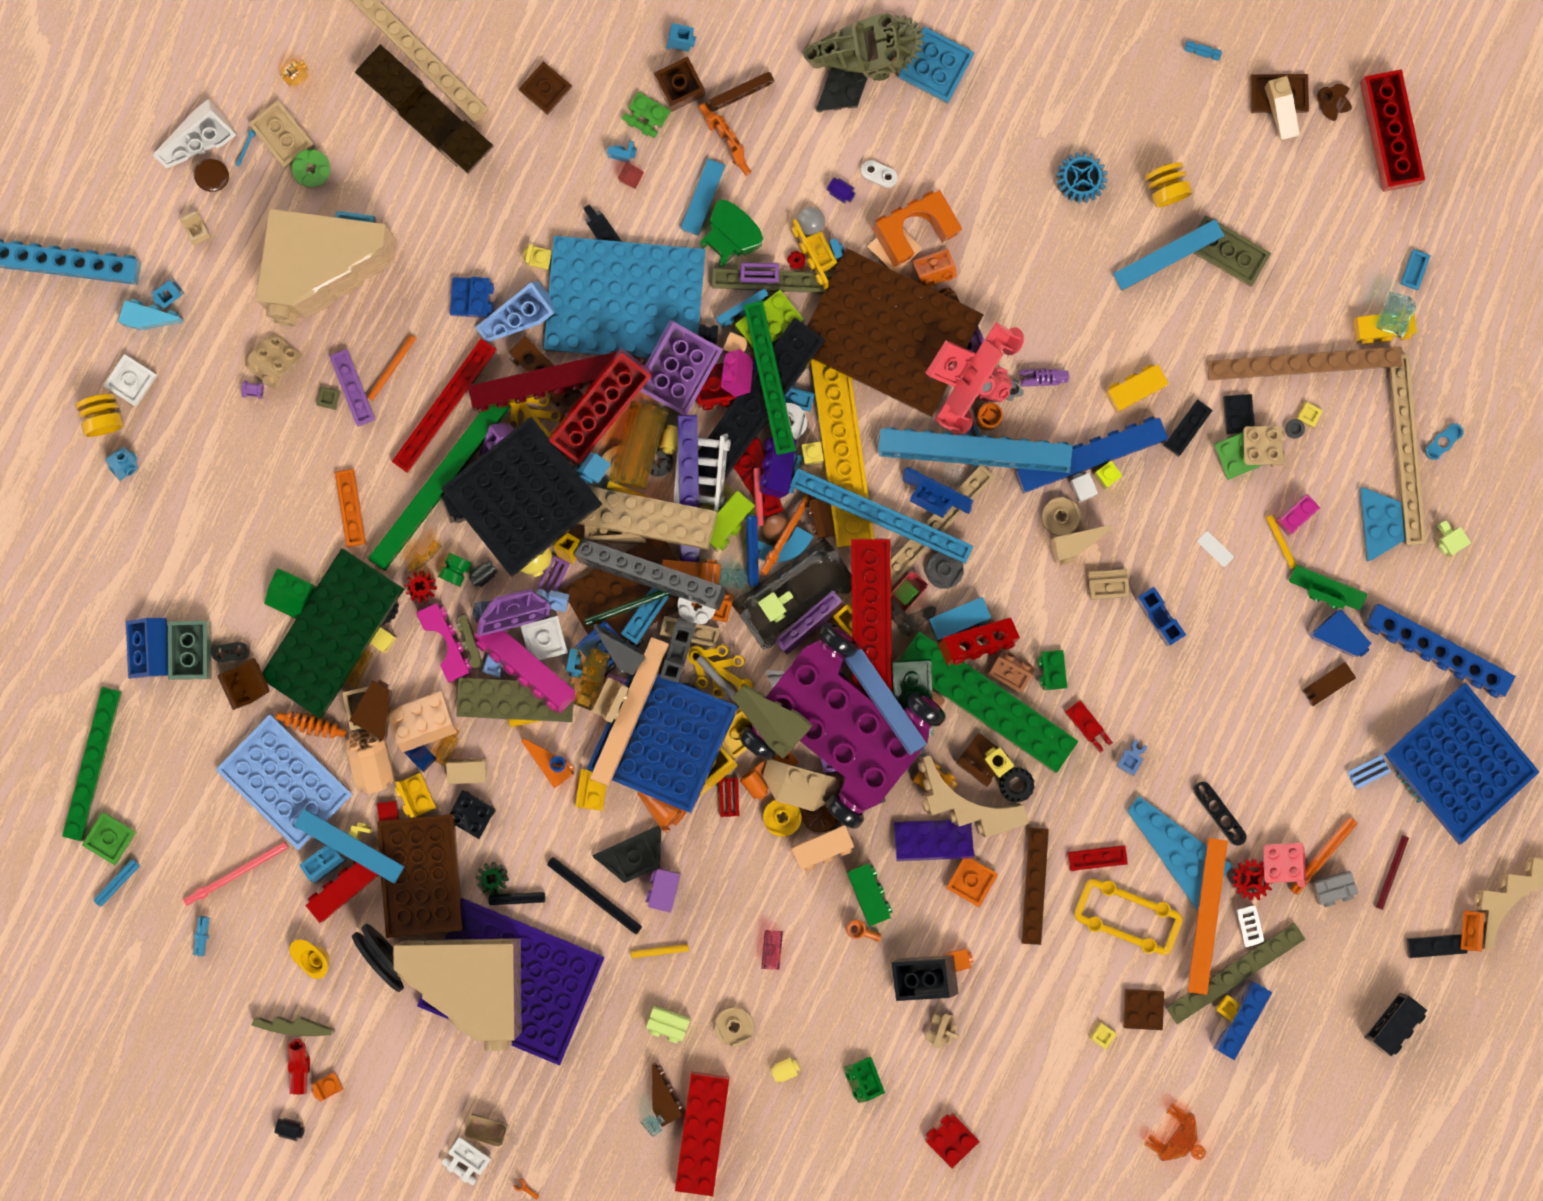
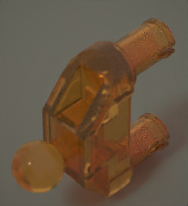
M1172 1103L1170 1107L1176 1112L1168 1108L1166 1113L1180 1122L1179 1127L1167 1144H1163L1153 1135H1149L1148 1139L1154 1144L1146 1140L1144 1145L1157 1153L1161 1161L1187 1156L1189 1151H1191L1194 1159H1203L1206 1155V1149L1202 1145H1194L1198 1140L1195 1115L1191 1112L1186 1113L1175 1103Z

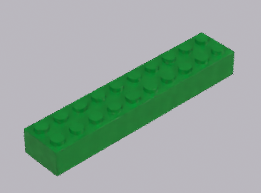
M921 632L917 633L899 659H931L933 690L1054 773L1059 771L1078 743V740L966 663L947 665L938 644Z

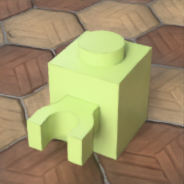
M1447 520L1436 525L1444 535V537L1437 540L1439 544L1438 549L1443 555L1446 554L1447 557L1452 556L1471 544L1461 527L1452 531Z
M788 591L778 598L773 592L759 601L758 604L770 622L775 620L777 623L786 617L784 615L786 609L783 604L792 599L793 596Z

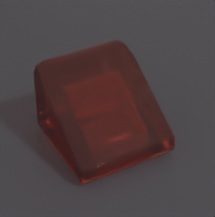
M626 162L618 180L636 189L644 172Z

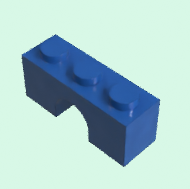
M1155 587L1150 588L1135 598L1166 646H1170L1186 636L1177 620L1173 619L1164 606L1165 602Z

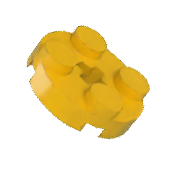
M773 800L766 806L763 820L765 827L771 834L785 837L798 830L802 816L799 807ZM785 812L788 820L780 823L777 814Z

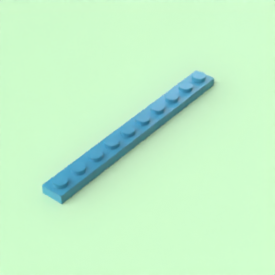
M798 468L790 484V487L964 564H966L972 551L973 545Z

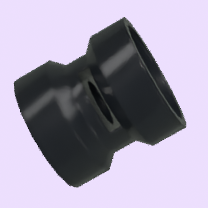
M699 324L698 335L717 345L718 326L712 325L709 327L705 324Z

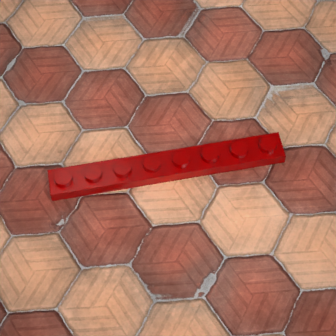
M482 338L478 341L392 460V463L406 473L410 472L467 393V386L475 382L496 353V348Z

